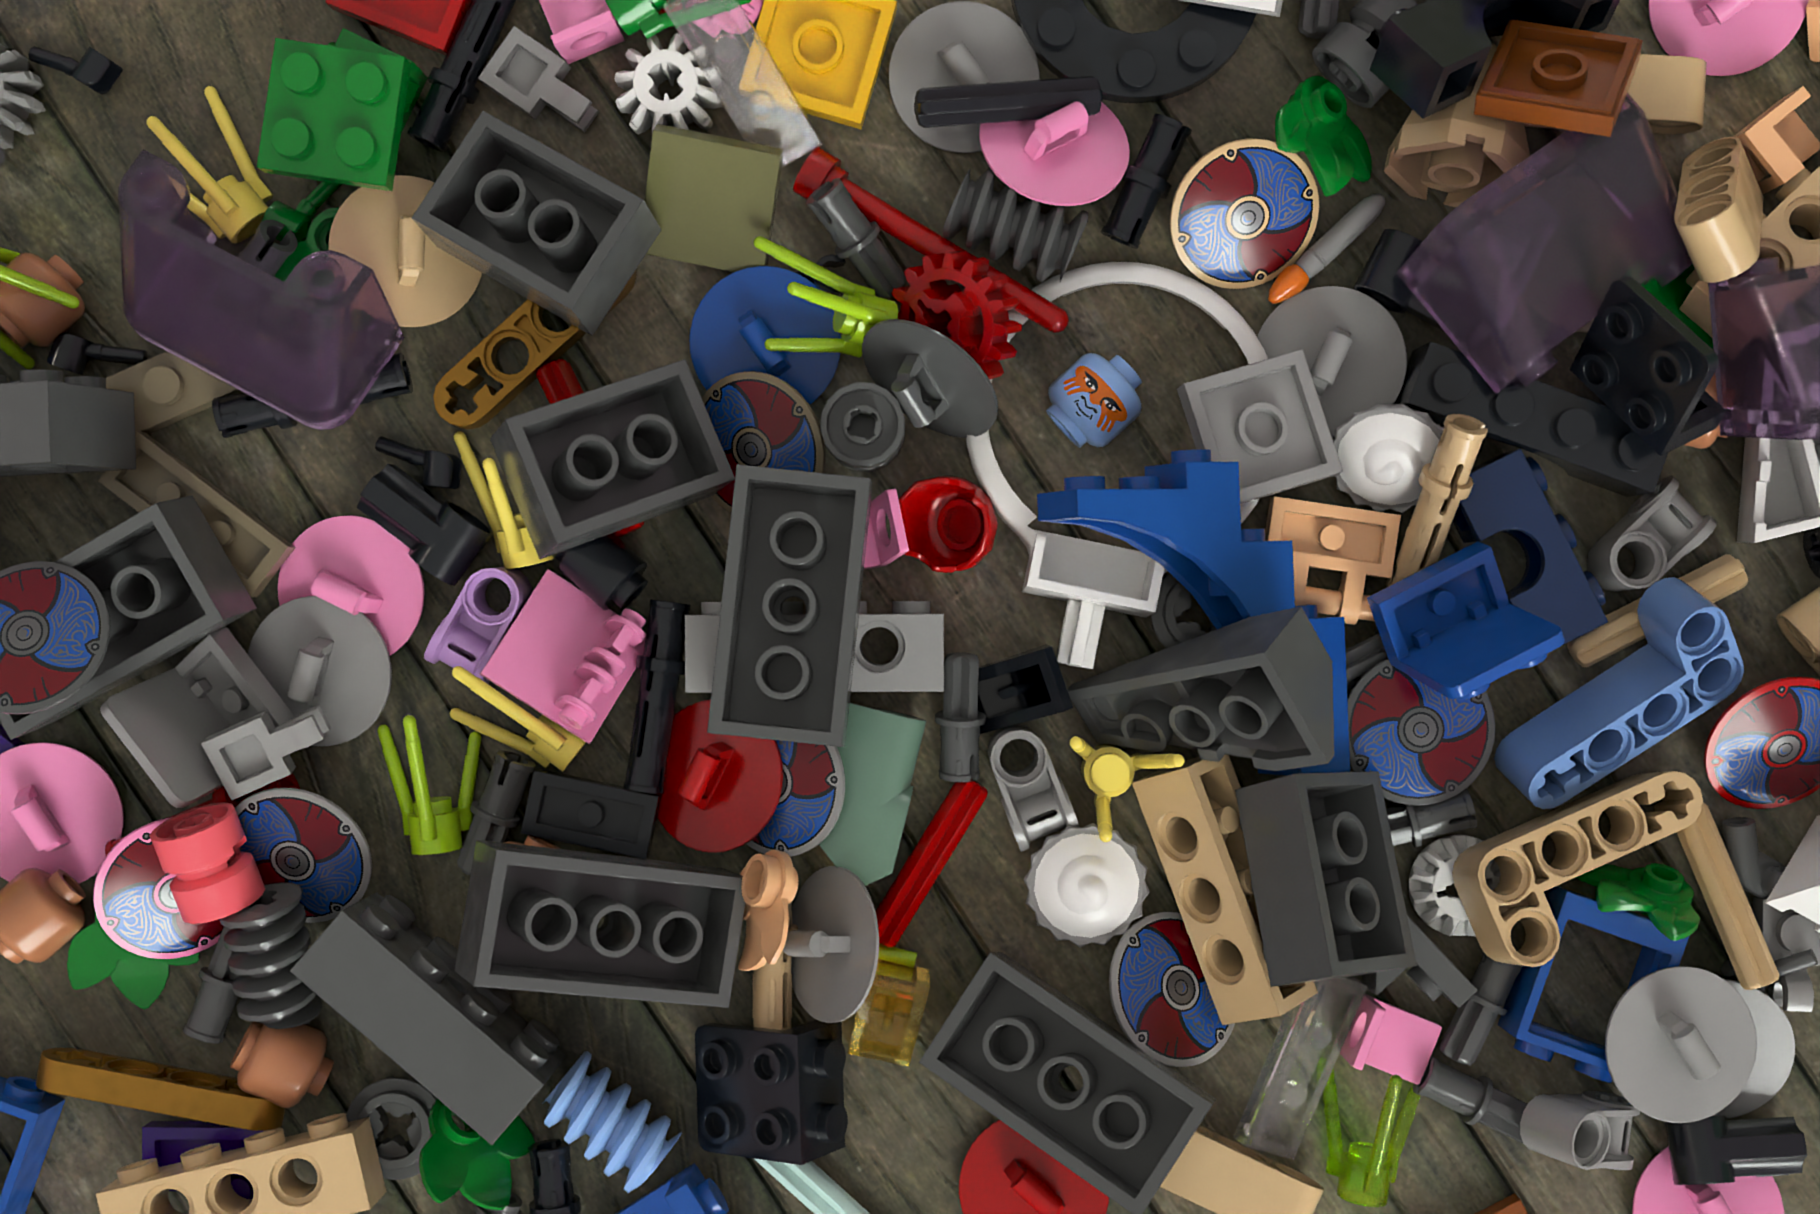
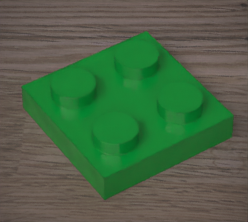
M275 38L256 167L269 174L393 191L411 63L404 56Z

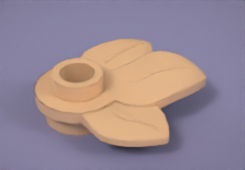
M770 850L765 854L753 855L739 874L743 876L741 886L742 896L745 901L743 920L746 921L745 944L738 965V969L741 971L756 970L764 966L766 962L768 964H775L785 947L790 921L788 904L793 901L797 893L799 880L797 870L793 867L790 856L784 851Z

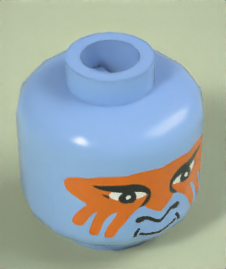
M1086 353L1050 385L1048 394L1052 405L1046 412L1055 425L1077 447L1081 448L1086 442L1095 447H1104L1140 415L1141 401L1135 389L1142 381L1132 367L1119 355H1115L1110 361H1107L1096 353Z

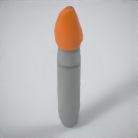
M1380 193L1372 194L1364 198L1319 238L1296 261V264L1286 267L1272 284L1268 294V301L1271 304L1281 303L1300 293L1307 286L1309 279L1323 270L1377 219L1385 205L1384 195Z

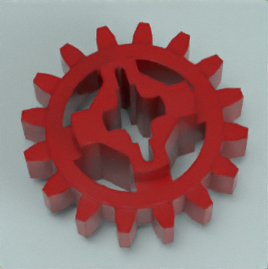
M967 251L928 255L922 257V266L907 268L904 271V275L910 286L893 288L891 293L901 303L898 319L925 325L945 335L964 349L979 364L988 379L1002 376L1004 371L998 360L1015 357L1017 353L1013 345L1007 342L1008 334L1022 331V324L1009 320L1008 311L1019 304L1018 297L1004 298L1000 292L1008 279L1004 273L987 276L989 259L985 257L969 259ZM945 280L958 282L966 288L962 291L957 284L947 285Z

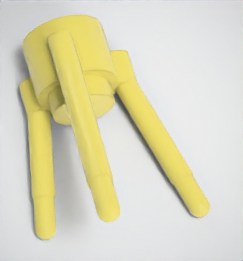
M207 86L204 89V94L245 181L239 182L233 175H229L216 182L177 137L155 116L148 117L146 121L147 126L206 191L203 199L208 206L159 169L151 172V178L164 188L167 193L201 218L219 239L227 237L231 243L236 244L256 233L257 227L262 222V218L269 208L265 203L273 197V194L259 178L217 90L213 86Z
M462 431L455 432L453 436L493 532L497 553L501 554L504 568L506 570L554 559L553 555L539 559L521 514H513L494 459L486 458L482 463L488 481L487 484L465 433Z
M456 666L453 668L452 676L528 729L529 732L526 735L528 739L459 708L451 709L450 717L453 720L530 756L544 768H547L551 763L562 772L585 745V741L544 715L537 719L463 667Z
M1078 736L1072 737L1069 742L1071 748L1083 758L1081 773L1084 782L1095 792L1094 805L1096 807L1099 838L1103 842H1109L1112 839L1111 797H1117L1128 790L1134 779V771L1181 767L1185 762L1184 757L1180 754L1135 753L1127 755L1117 746L1109 744L1097 745L1092 748L1085 740Z

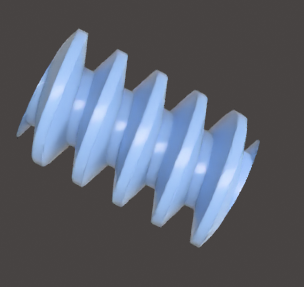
M584 1051L543 1101V1103L548 1102L550 1104L544 1125L550 1128L567 1118L570 1122L564 1136V1141L570 1144L587 1134L590 1138L584 1157L589 1161L605 1150L610 1153L604 1174L609 1177L620 1169L627 1167L629 1173L623 1189L630 1193L642 1185L655 1171L678 1141L682 1132L668 1141L665 1139L671 1119L666 1115L647 1125L645 1122L651 1107V1103L647 1099H643L632 1107L627 1108L626 1103L631 1092V1086L627 1083H623L608 1093L606 1088L612 1071L608 1067H604L588 1076L586 1072L592 1054Z

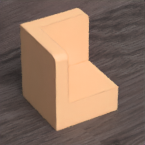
M1804 86L1778 100L1733 136L1740 139L1762 194L1789 181L1805 168L1802 163L1820 150V142L1795 112L1798 106L1811 97Z

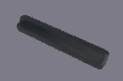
M1093 76L929 87L916 91L914 112L918 125L923 128L1038 120L1076 101L1084 105L1088 116H1092L1100 112L1103 94L1099 80Z

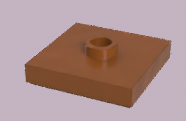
M1513 19L1509 20L1476 94L1474 115L1611 137L1640 59L1643 40Z

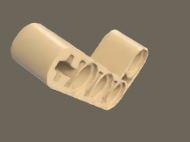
M1677 771L1632 775L1475 844L1460 853L1453 865L1452 877L1454 886L1484 953L1496 962L1528 967L1541 966L1553 959L1559 949L1560 932L1544 891L1693 824L1699 817L1703 805L1701 789L1696 781L1686 773ZM1662 799V801L1654 805L1655 811L1643 812L1639 806L1650 805ZM1603 811L1609 817L1611 824L1610 833L1606 839L1602 837L1598 827L1599 817ZM1548 835L1554 841L1556 848L1555 858L1550 865L1547 864L1542 854L1543 841ZM1492 859L1498 865L1501 874L1500 881L1493 891L1489 888L1485 879L1486 867ZM1520 920L1524 926L1526 936L1524 944L1516 951L1512 945L1511 931L1515 923Z

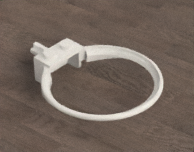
M1138 262L1097 263L1066 271L1061 282L1059 274L1031 289L1050 302L1060 296L1064 297L1082 289L1108 284H1135L1164 290L1196 305L1211 316L1224 330L1227 329L1238 343L1248 364L1268 359L1254 331L1224 298L1197 280L1171 269ZM1014 309L1008 311L1009 320L1016 321L1022 325L1029 319ZM1016 333L1008 334L1007 342H1010ZM989 430L976 437L967 435L966 444L970 461L981 489L990 497L993 508L1002 521L1020 538L1027 548L1029 559L1022 592L1067 601L1056 656L1057 662L1078 668L1093 669L1105 609L1144 618L1154 614L1157 608L1162 577L1167 570L1160 563L1141 551L1030 528L1028 525L1037 516L1022 503L1003 476L994 456ZM1259 499L1240 504L1241 524L1254 509Z

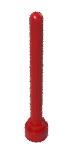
M820 147L815 148L811 152L796 177L793 192L805 199H808L816 189L829 181L831 183L833 179L840 178L852 196L851 198L869 222H877L881 230L924 256L966 251L848 180L849 172L840 167L841 160ZM967 251L969 259L977 258ZM989 265L987 276L1003 274ZM1007 276L1008 279L1000 292L1004 298L1018 297L1019 304L1013 308L1015 311L1050 332L1059 333L1066 329L1069 317L1064 309Z

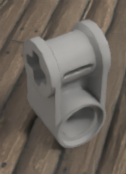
M1670 475L1657 482L1654 493L1641 495L1628 509L1627 514L1603 537L1595 542L1590 549L1586 562L1587 569L1594 575L1602 589L1616 592L1650 587L1659 581L1683 556L1690 553L1706 540L1716 528L1717 522L1710 515L1702 517L1678 491L1680 483L1674 476ZM1622 546L1627 547L1635 558V568L1629 578L1622 574L1617 564L1618 552Z
M1022 724L1012 725L995 731L989 740L987 749L988 759L1003 796L1000 800L1020 851L1030 849L1031 841L1062 830L1068 825L1080 827L1060 776L1057 777L1047 748L1038 734L1027 725ZM1015 739L1027 740L1033 744L1035 752L1029 766L1017 771L1004 767L1000 763V754L1005 744Z
M1583 1091L1582 1094H1541L1535 1096L1524 1109L1520 1121V1135L1523 1144L1528 1149L1581 1169L1607 1168L1631 1170L1634 1157L1628 1153L1632 1120L1634 1116L1640 1115L1641 1111L1632 1106L1623 1096L1612 1093Z

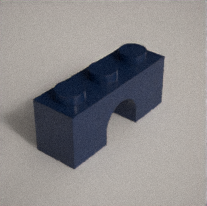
M1520 448L1502 453L1472 468L1470 473L1474 483L1467 499L1460 500L1453 523L1463 543L1482 541L1498 532L1506 533L1519 542L1525 553L1526 569L1521 581L1513 589L1506 592L1510 604L1560 626L1565 638L1564 644L1608 623L1601 608L1606 603L1604 592L1591 572L1587 570L1583 572L1572 549L1577 546L1574 532L1561 514L1557 513L1554 515L1543 493L1548 489V484L1539 464L1532 457H1525Z

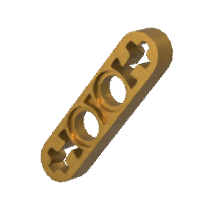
M636 270L609 312L627 297L633 289L637 277ZM527 299L440 379L433 395L435 409L441 418L456 427L469 430L483 426L537 378L536 371L551 361L557 360L586 332L574 325L559 332L548 330L542 318L544 308ZM507 341H522L529 352L527 365L517 374L508 375L502 373L496 364L497 350ZM482 363L487 374L503 384V388L496 393L494 388L485 384L473 397L474 402L478 406L473 413L470 414L462 409L454 413L452 408L456 406L458 399L453 392L460 385L468 390L477 387L485 378L475 373L474 370Z
M50 1048L44 1050L41 1053L35 1084L37 1088L54 1094L255 1131L280 1128L285 1108L242 1091L237 1084V1078L76 1048Z

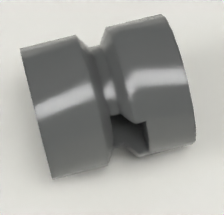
M1359 0L1349 13L1351 23L1339 22L1313 49L1312 56L1321 74L1328 81L1335 84L1351 102L1364 108H1372L1390 89L1370 71L1380 43L1379 32L1387 19L1396 11L1403 8L1410 9L1418 4L1414 0Z
M855 382L841 387L827 400L821 413L820 431L830 454L842 466L855 472H873L887 467L899 455L905 442V417L898 400L887 389L874 383Z

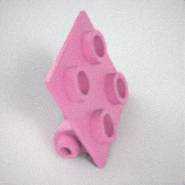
M547 569L480 675L590 744L635 671L637 655H643L647 634L642 628L646 620L639 613L627 608L622 611L620 616L610 609L603 610L583 591Z

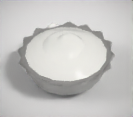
M1377 404L1364 411L1354 412L1348 422L1336 428L1335 439L1333 440L1343 472L1335 475L1337 490L1349 493L1354 505H1369L1377 512L1392 509L1403 514L1411 506L1417 504L1422 490L1418 478L1423 466L1432 462L1444 428L1434 423L1428 413L1421 412L1404 404Z
M1094 823L1084 827L1068 825L1060 834L1047 836L1042 848L1031 855V868L1024 877V882L1028 888L1026 904L1035 912L1037 925L1049 929L1056 941L1070 940L1079 948L1090 943L1105 946L1113 936L1124 935L1129 929L1131 922L1143 916L1142 902L1150 893L1145 882L1148 867L1138 859L1137 847L1124 841L1117 830H1112V839L1109 842H1103L1099 838L1098 828Z

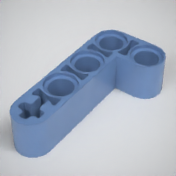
M1663 578L1652 584L1644 592L1637 608L1638 619L1648 644L1510 732L1502 739L1496 749L1494 757L1496 768L1535 807L1541 809L1555 808L1726 699L1740 684L1744 674V665L1730 623L1722 609L1678 578Z

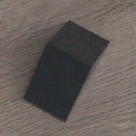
M1045 644L979 667L978 711L986 715L985 724L980 726V734L1073 708L1051 645Z

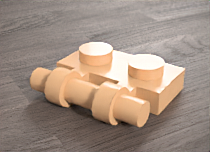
M1276 496L1270 497L1265 541H1292L1295 606L1317 605V613L1344 617L1345 624L1356 625L1358 619L1375 622L1367 601V597L1371 595L1363 594L1366 576L1384 579L1392 578L1401 515ZM1309 567L1342 572L1338 591L1306 586Z

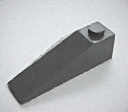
M1301 606L1245 618L1073 683L1067 689L1072 703L1096 742L1160 753L1163 752L1167 745L1198 750L1200 759L1219 762L1225 754L1251 758L1254 768L1270 771L1329 764L1334 757L1332 660Z

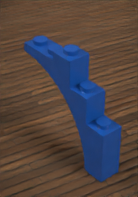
M1211 450L1172 451L1170 464L1145 467V476L1119 478V489H1105V476H1082L1064 478V491L1037 494L1038 521L1081 525L1130 544L1160 563L1193 595L1216 629L1248 617L1300 607L1295 606L1292 541H1265V529H1241L1239 462H1211ZM1301 605L1332 660L1334 757L1329 764L1280 771L1258 769V773L1291 775L1298 773L1350 772L1344 617H1318L1317 605Z

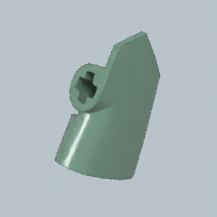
M850 703L845 747H837L845 774L844 802L834 828L819 845L836 867H843L852 871L867 886L893 874L914 786H911L926 720L876 707L869 708Z

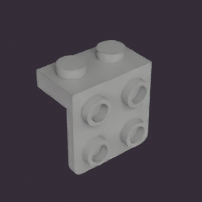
M227 627L210 633L175 668L110 696L100 708L102 716L165 799L176 808H184L223 787L219 776L201 745L207 736L264 711L268 712L275 727L295 717Z

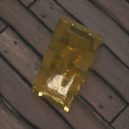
M878 959L872 987L864 1003L856 1011L847 1054L909 1067L929 994L930 969L916 966L911 968Z

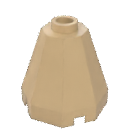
M1492 43L1471 96L1424 119L1412 109L1389 147L1384 172L1409 196L1427 200V190L1432 188L1448 192L1443 204L1460 209L1493 205L1494 203L1502 204L1508 203L1512 199L1516 185L1520 188L1526 181L1530 153L1524 123L1474 115L1476 94L1497 49L1495 44Z

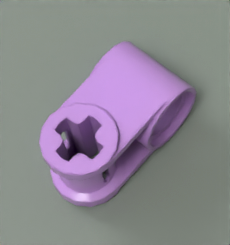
M504 567L485 568L473 573L465 582L449 614L443 619L433 634L424 653V659L432 664L441 661L452 668L461 666L489 684L490 681L481 676L480 673L531 595L532 586L528 578L517 569L506 570ZM495 578L506 583L511 592L509 607L503 613L496 612L490 608L485 598L487 585Z

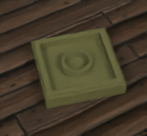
M657 124L652 132L645 203L660 226L661 232L646 254L732 272L749 267L767 266L769 254L757 249L754 246V239L762 236L771 241L784 149Z

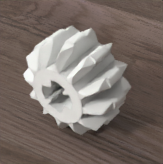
M676 33L670 39L668 49H663L656 35L647 39V45L651 53L645 57L635 49L630 48L627 50L625 56L635 71L623 70L616 72L614 78L616 84L627 91L616 99V105L621 113H634L629 126L636 134L639 135L646 132L650 127H652L653 132L657 124L689 130L687 125L694 121L701 129L706 131L712 127L711 118L702 108L715 109L723 106L724 99L722 94L712 89L722 80V75L718 66H705L709 54L702 44L686 52L684 36ZM677 79V83L682 91L680 95L670 100L668 94L665 93L664 101L661 100L662 97L657 87L665 80H668L670 85L674 86V81Z

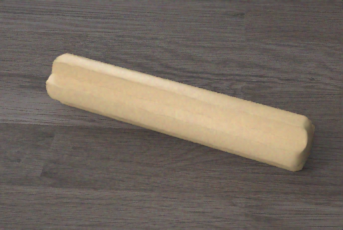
M1725 554L1678 578L1712 603L1739 591L1748 584V577L1743 564L1739 559H1735L1730 554ZM1641 598L1607 614L1608 623L1566 643L1569 653L1575 662L1582 667H1590L1646 638L1637 613Z
M1703 802L1702 811L1697 820L1687 828L1676 833L1741 987L1745 990L1765 987L1779 980V972L1710 809Z

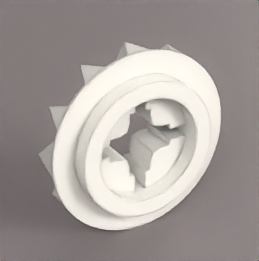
M1450 835L1432 842L1417 856L1410 871L1409 895L1415 911L1427 925L1448 936H1475L1461 900L1455 895L1436 893L1446 890V886L1454 883L1452 877L1453 865L1459 854L1467 848L1482 842V840L1473 836ZM1492 859L1486 867L1485 879L1487 885L1493 891L1500 881L1501 874L1498 865Z

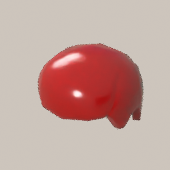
M953 475L915 481L898 498L909 551L904 555L922 561L932 571L952 573L954 571L967 570L976 566L992 550L998 527V519L990 497L981 487L973 482Z

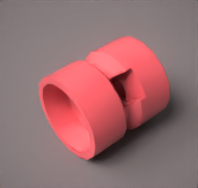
M213 803L193 808L166 820L150 834V839L164 873L176 875L169 887L184 922L198 924L222 919L248 907L263 895L266 888L253 855L239 849L247 841V838L232 803Z

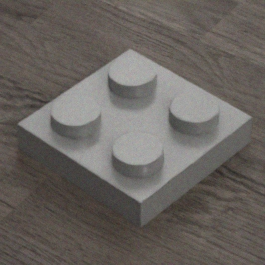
M1303 349L1187 382L1177 388L1196 449L1211 450V462H1239L1240 504L1326 479L1343 472Z

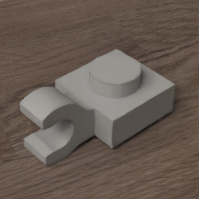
M513 26L478 77L484 86L534 120L537 119L543 108L547 105L585 133L599 113L597 109L591 106L592 102L588 98L562 82L571 69L568 63L515 26Z
M320 706L304 711L277 727L274 726L268 712L264 711L207 736L201 745L230 799L234 800L291 775L296 765L290 754L325 738L323 733L329 731L331 727Z
M1753 897V913L1773 960L1775 961L1812 949L1818 961L1817 965H1820V933L1815 931L1816 923L1792 909L1781 912L1766 904L1767 899ZM1807 968L1780 976L1779 980L1768 986V996L1780 1007H1783V1010L1812 1012L1814 990Z

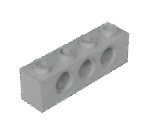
M860 601L851 692H944V614L931 613V601H892V614H867V601ZM701 602V614L685 615V693H712L721 602ZM783 602L781 613L784 619L789 622L800 621L805 616L803 614V602ZM875 627L889 629L898 640L899 648L897 655L893 660L885 664H875L869 661L862 651L861 644L864 635Z

